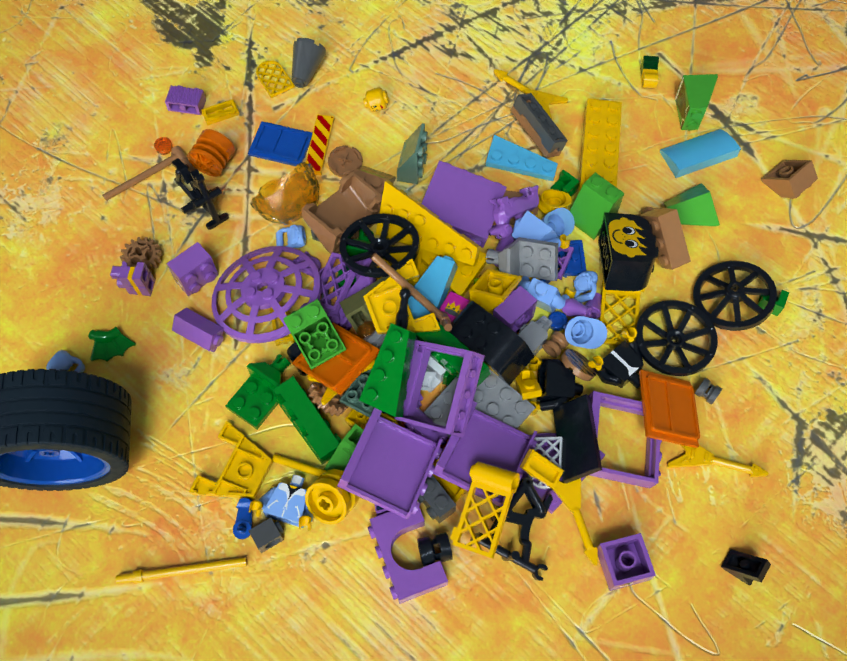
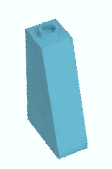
M437 256L414 286L438 309H440L446 299L458 268L454 259L449 256H443V258ZM410 296L408 305L414 319L431 314L413 296Z

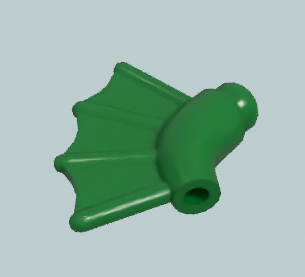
M117 327L109 331L91 330L88 335L90 340H94L90 357L91 361L102 359L108 362L115 356H124L128 348L136 345L135 342L124 336Z

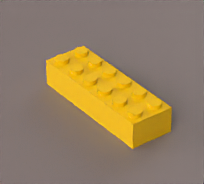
M587 99L584 111L578 194L583 184L595 172L617 188L622 102Z

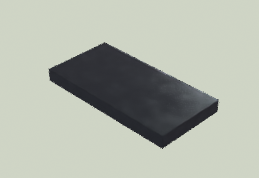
M585 394L553 410L556 436L563 438L562 470L564 472L562 480L565 483H570L602 470L591 398Z

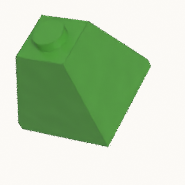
M702 183L664 202L665 208L677 209L682 225H720L711 193Z

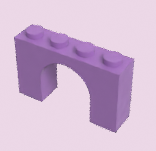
M418 508L415 515L411 514L408 519L392 512L369 519L371 526L367 528L371 539L376 538L378 546H375L378 558H383L385 566L382 569L385 578L391 579L393 586L389 587L393 600L398 599L399 604L448 585V579L440 561L420 569L408 570L399 566L392 557V546L398 537L425 526V520L420 508Z

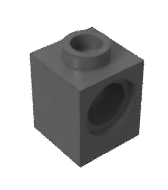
M272 518L248 530L261 553L283 541L281 534L284 531L279 522L274 523Z

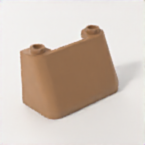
M354 172L343 176L339 182V190L320 205L307 203L301 211L304 221L330 254L332 252H340L339 243L341 236L352 223L363 217L379 214L382 194ZM358 230L351 237V239H357L359 237L360 230Z

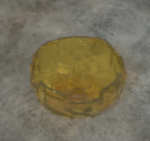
M301 162L296 166L295 170L278 180L268 181L260 187L259 194L252 198L250 204L260 216L272 223L288 225L290 224L289 220L292 222L302 218V208L307 203L318 204L320 187L313 166L310 163Z

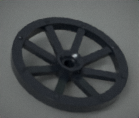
M384 213L358 219L344 231L339 243L340 255L344 264L351 271L359 275L373 278L387 277L389 275L381 268H376L377 264L374 261L371 262L369 267L362 266L356 262L371 258L374 253H377L382 259L387 260L394 270L403 267L410 259L414 261L420 249L419 235L414 225L403 217ZM383 223L381 237L375 238L367 226ZM390 223L403 228L389 241L387 240ZM362 229L371 243H363L353 240L351 237L358 230ZM410 234L413 240L412 245L392 247L406 235ZM347 245L367 250V252L349 256ZM409 252L399 262L390 255L391 253Z
M726 261L711 266L699 276L693 290L694 306L702 310L715 327L730 331L747 330L763 323L773 312L777 299L776 286L769 274L760 267L743 261ZM728 270L730 283L721 281L713 277V275ZM734 270H742L751 274L741 282H737ZM758 277L764 282L767 289L746 288L745 286ZM706 281L723 288L722 290L700 294ZM745 294L769 296V302L763 310ZM725 296L712 313H709L701 302ZM743 301L758 315L741 321L739 302ZM729 302L733 303L735 322L717 318Z
M667 300L653 304L642 313L635 328L637 330L635 339L637 340L642 358L652 368L667 375L688 376L703 370L710 363L717 350L718 337L712 321L702 310L687 302ZM668 309L686 312L678 329L673 328ZM662 311L667 332L652 323L648 318L654 313ZM691 315L697 318L704 326L703 329L688 334L683 333ZM644 325L663 339L644 341ZM708 334L709 348L705 350L685 341ZM667 347L660 361L647 348ZM681 348L702 355L704 358L691 366ZM672 350H675L683 367H673L665 364Z

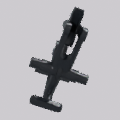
M179 158L173 160L172 165L176 169V178L174 180L192 200L181 208L182 212L186 214L202 206L213 219L206 224L208 230L226 221L229 218L228 213L218 215L212 201L213 198L222 194L219 187L207 190L204 176L202 173L199 174L198 169L190 172L189 165L184 164ZM181 177L186 184L190 183L192 191H189L181 182Z
M525 477L520 479L505 522L521 525L519 542L523 545L522 556L520 557L518 551L511 552L500 545L497 546L495 553L499 554L503 561H511L530 571L535 580L543 581L544 578L538 575V569L546 571L548 567L544 564L535 565L529 562L532 543L529 541V532L534 518H545L553 497L551 494H547L542 502L533 486L532 478ZM525 493L532 509H527L524 514L513 512V507ZM495 515L491 517V520L494 522L490 530L497 527L498 520ZM480 532L475 533L477 538L483 535ZM489 537L479 541L480 545L490 550L491 541Z

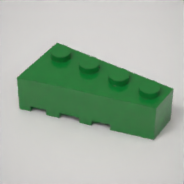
M439 322L440 331L416 333L419 341L469 350L449 331H445ZM431 351L430 356L436 362L442 365L449 374L459 378L464 358ZM484 362L477 387L490 375L489 367Z
M393 323L390 324L359 401L394 417H403V406L407 395L406 387L410 376L409 369L413 357L416 332Z
M294 376L273 389L279 406L323 465L331 459L341 443V439L336 433L333 434L331 432L329 422L325 418L322 419L315 403L309 400V396L304 388H301Z

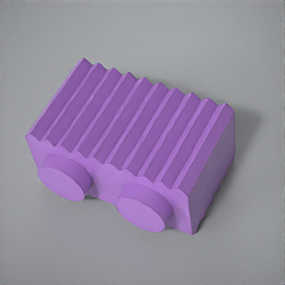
M171 85L165 99L168 111L196 115L202 114L201 109H203L206 102L202 89L186 88L180 85Z

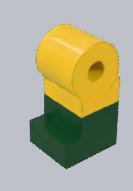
M659 56L643 57L640 67L642 88H657Z

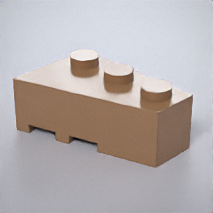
M654 208L638 215L650 223L653 235H656L655 245L659 249L657 258L662 268L673 270L691 262L677 209Z

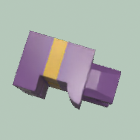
M123 261L122 266L112 267L110 276L112 279H117L116 282L119 288H125L129 294L151 296L155 279L145 262H137L136 267H129Z

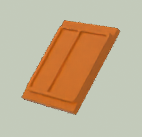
M332 322L347 350L312 370L302 353L292 364L341 396L377 357L380 349Z
M640 370L639 376L646 437L698 448L700 430L694 387L689 381Z

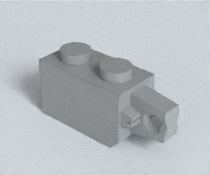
M542 316L536 322L532 320L528 325L524 324L519 330L518 335L526 342L534 356L543 348L542 345L548 338L547 332L553 323L546 316Z

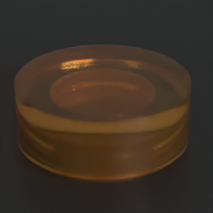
M167 137L158 138L154 143L158 154L166 155L172 151V142Z
M367 321L357 328L356 333L359 338L364 339L370 336L376 329L372 321Z

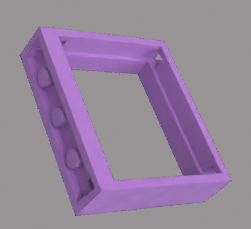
M415 340L409 369L410 376L406 387L407 395L403 406L404 413L403 417H395V420L464 438L485 356L469 350ZM431 351L464 358L446 426L414 418Z
M593 391L589 395L597 438L600 406L644 416L641 401ZM647 437L645 476L603 467L601 471L589 476L650 489L658 484L659 476H661L659 463L662 458L660 451L662 440Z

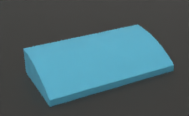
M719 129L666 147L659 152L675 178L735 158L738 156L741 148L727 132Z

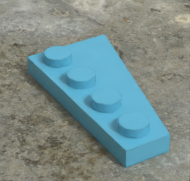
M494 135L485 166L554 181L558 163Z

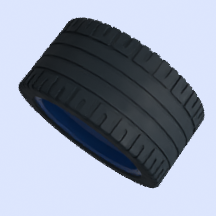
M27 369L1 373L0 486L22 490L63 491L97 487L120 479L129 468L132 406L130 394L122 386L111 380L84 372L78 373L77 371L62 369Z

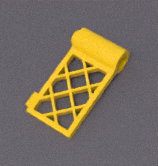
M604 279L602 280L601 316L599 321H602L606 329H609L614 335L613 338L606 339L603 344L618 346L624 341L620 337L622 331L617 333L612 328V325L617 321L620 322L625 328L624 330L629 334V327L636 328L639 319L641 292L644 293L645 288L640 291L605 290ZM606 295L614 296L617 302L610 306L606 301ZM627 298L635 299V305L629 308L623 301ZM618 304H621L626 310L620 316L613 309ZM609 311L616 318L611 323H608L604 318V314ZM627 314L634 319L633 323L629 326L621 319Z
M478 461L470 468L469 475L472 483L458 527L453 528L450 539L453 540L452 545L494 559L513 494L519 486L520 474ZM476 488L482 489L486 495V498L478 503L474 498ZM499 495L506 497L503 506L496 509L492 499ZM489 502L493 512L483 517L479 506ZM476 509L480 519L470 524L467 518L468 514ZM495 515L498 520L497 527L489 530L485 520ZM482 523L486 533L477 538L472 528ZM469 530L473 541L467 544L460 543L462 533ZM486 537H489L491 541L489 552L483 551L479 544V541Z

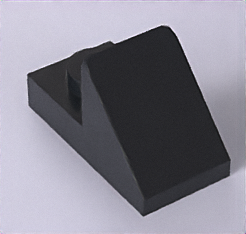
M730 549L721 567L742 582L751 585L753 580L762 583L771 564L767 559Z

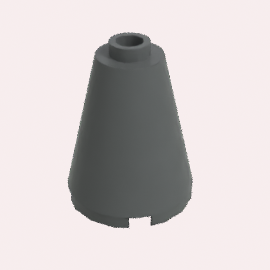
M297 38V41H294L291 80L296 87L303 88L309 84L326 55L325 47L320 43L319 46L314 44L315 40Z

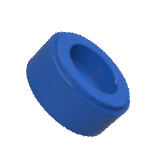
M559 311L551 313L548 318L553 322L550 329L554 331H562L564 329L563 326L567 324L566 315Z

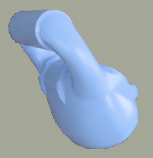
M291 225L276 232V246H284V232H287L288 245L285 247L301 248L306 245V233L302 225Z
M585 271L574 280V287L576 289L574 299L583 303L594 298L598 281L596 272Z
M60 350L49 360L46 369L68 371L76 363L78 366L74 371L80 373L85 371V365L77 357L71 356L65 350Z

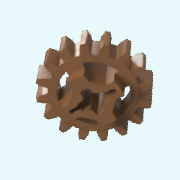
M138 237L137 241L131 239V244H125L126 249H121L123 255L120 256L122 262L125 261L129 267H136L137 262H145L152 273L151 268L157 269L156 263H161V249L153 239L149 241L148 237H145L144 240Z
M312 382L308 388L310 392L308 396L313 398L312 402L318 405L317 408H322L324 413L328 412L331 416L343 414L348 408L339 401L344 392L341 396L339 394L334 396L326 405H322L321 399L327 387L322 383Z

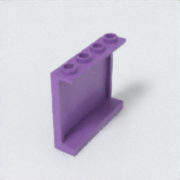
M439 160L421 204L438 215L439 219L453 226L452 228L457 232L464 234L483 248L489 236L488 230L492 228L494 222V205L489 200L502 198L507 187Z
M473 401L464 438L451 435L435 466L433 474L469 491L472 483L469 475L470 468L473 464L480 461L520 474L521 479L523 474L519 472L521 469L520 465L528 450H534L538 442L534 439L537 431H534L533 435L529 436L476 410L477 402ZM476 488L475 495L485 499L484 491ZM499 495L493 498L492 501L495 505L502 507L506 497Z
M374 408L337 486L408 519L411 514H416L420 506V502L417 500L419 495L423 496L428 484L425 481L427 476L431 478L435 466L432 464L435 459H439L443 448L440 447L443 440L439 439L435 443L380 417L382 411Z

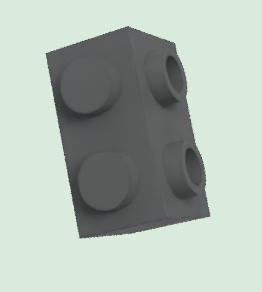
M433 475L431 478L427 476L425 481L428 484L423 496L419 495L418 501L420 503L423 502L427 507L428 515L433 520L436 519L440 524L456 512V504Z

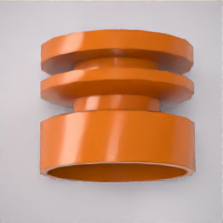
M205 129L198 137L196 144L193 145L187 157L189 162L200 172L217 177L220 176L226 166V162L232 157L235 148L232 142L223 134L212 129Z

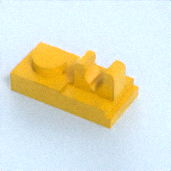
M526 366L514 380L522 400L541 397L542 389L533 371L529 370V368L527 369Z

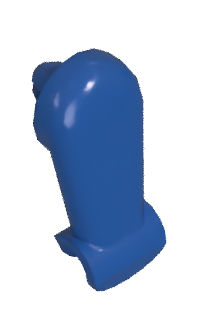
M241 498L236 505L238 512L235 525L233 526V534L238 539L248 538L250 536L248 530L252 529V511L250 513L248 511L253 500L248 498Z

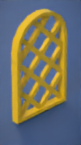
M276 61L262 62L256 69L258 80L270 98L295 87L283 67ZM260 68H265L263 72L259 71ZM267 69L272 70L271 74L266 73ZM274 71H280L279 75L274 74ZM264 75L270 76L269 79H263ZM272 77H277L276 81H272L271 79ZM279 79H285L284 83L279 82ZM269 83L275 84L274 87H268ZM277 84L283 85L282 88H281V89L276 88V87H277Z

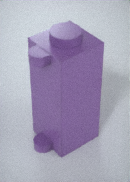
M185 308L174 315L172 331L202 348L215 352L223 341L224 328L194 311Z

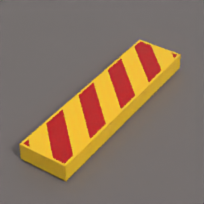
M317 114L304 166V174L322 175L334 124V116Z

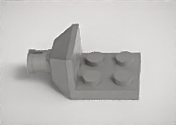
M519 237L502 251L489 249L486 253V258H490L486 259V263L498 265L500 272L549 281H556L558 279V243Z

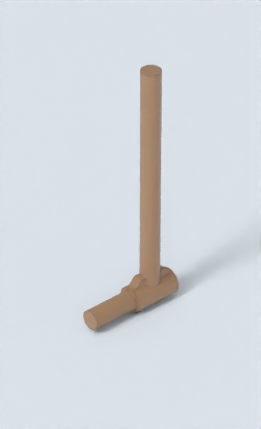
M175 146L172 148L170 157L102 196L106 201L171 165L172 161L177 158L184 164L189 165L190 172L195 170V168L189 162L187 155L181 147Z
M377 253L371 256L370 259L401 287L410 289L411 296L430 313L434 312L435 317L444 327L445 331L452 330L451 320L446 312H441Z

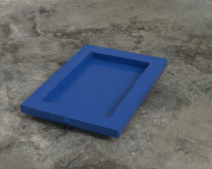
M261 121L248 151V156L301 168L310 145L312 132Z

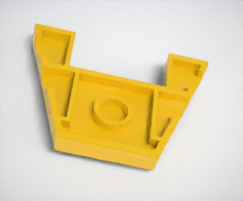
M410 259L403 267L396 270L407 281L419 277L413 259ZM391 277L382 281L363 296L377 334H387L390 324H395L396 314L400 308L401 297L399 292L402 287ZM409 305L407 306L409 316L407 329L416 333L440 331L434 312L414 319Z
M226 421L218 438L236 447L217 482L197 475L189 492L192 495L255 499L273 461L240 431L234 428L230 422Z

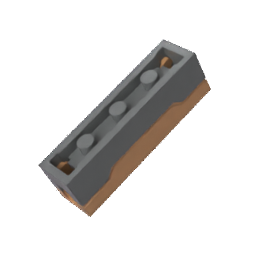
M532 93L518 95L510 111L546 158L559 156L568 141Z

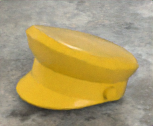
M547 189L539 196L538 207L544 214L557 208L567 209V206L572 202V197L563 191Z

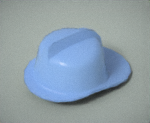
M557 208L547 213L541 219V221L555 231L558 236L557 238H560L562 234L568 236L574 229V217L566 208Z
M576 316L563 326L565 338L573 346L596 349L607 338L606 326L602 321L594 318Z

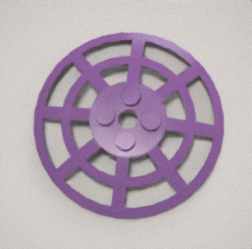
M270 246L257 249L232 263L219 278L212 295L211 306L213 316L217 324L224 328L223 331L227 335L241 342L265 343L283 338L290 334L283 320L287 316L285 312L295 304L299 295L309 297L308 304L317 299L320 300L322 291L321 276L313 260L300 250L285 246ZM274 252L272 256L260 257L249 262V259L255 256ZM282 252H289L303 257L306 261L295 265L290 260L279 256ZM268 261L266 268L255 270L252 266L260 262ZM277 261L289 266V268L281 272L273 269ZM242 264L243 266L233 275L229 283H224L229 274ZM308 267L312 269L314 276L313 291L302 288V276L299 270ZM244 270L249 273L243 282H235ZM294 273L296 285H287L284 277ZM263 286H268L263 291H260ZM232 289H240L241 297L232 303ZM226 290L225 299L228 308L219 315L216 306L219 291ZM285 293H291V298L281 307L279 302ZM246 303L251 308L250 315L242 314L236 309ZM272 307L275 311L264 316H257L259 310ZM232 313L239 320L248 322L246 333L233 330L223 321ZM279 317L284 325L271 332L254 334L256 323L268 322Z

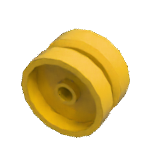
M327 470L306 491V506L313 517L322 523L330 525L339 523L357 505L360 498L337 486L344 473L343 470Z

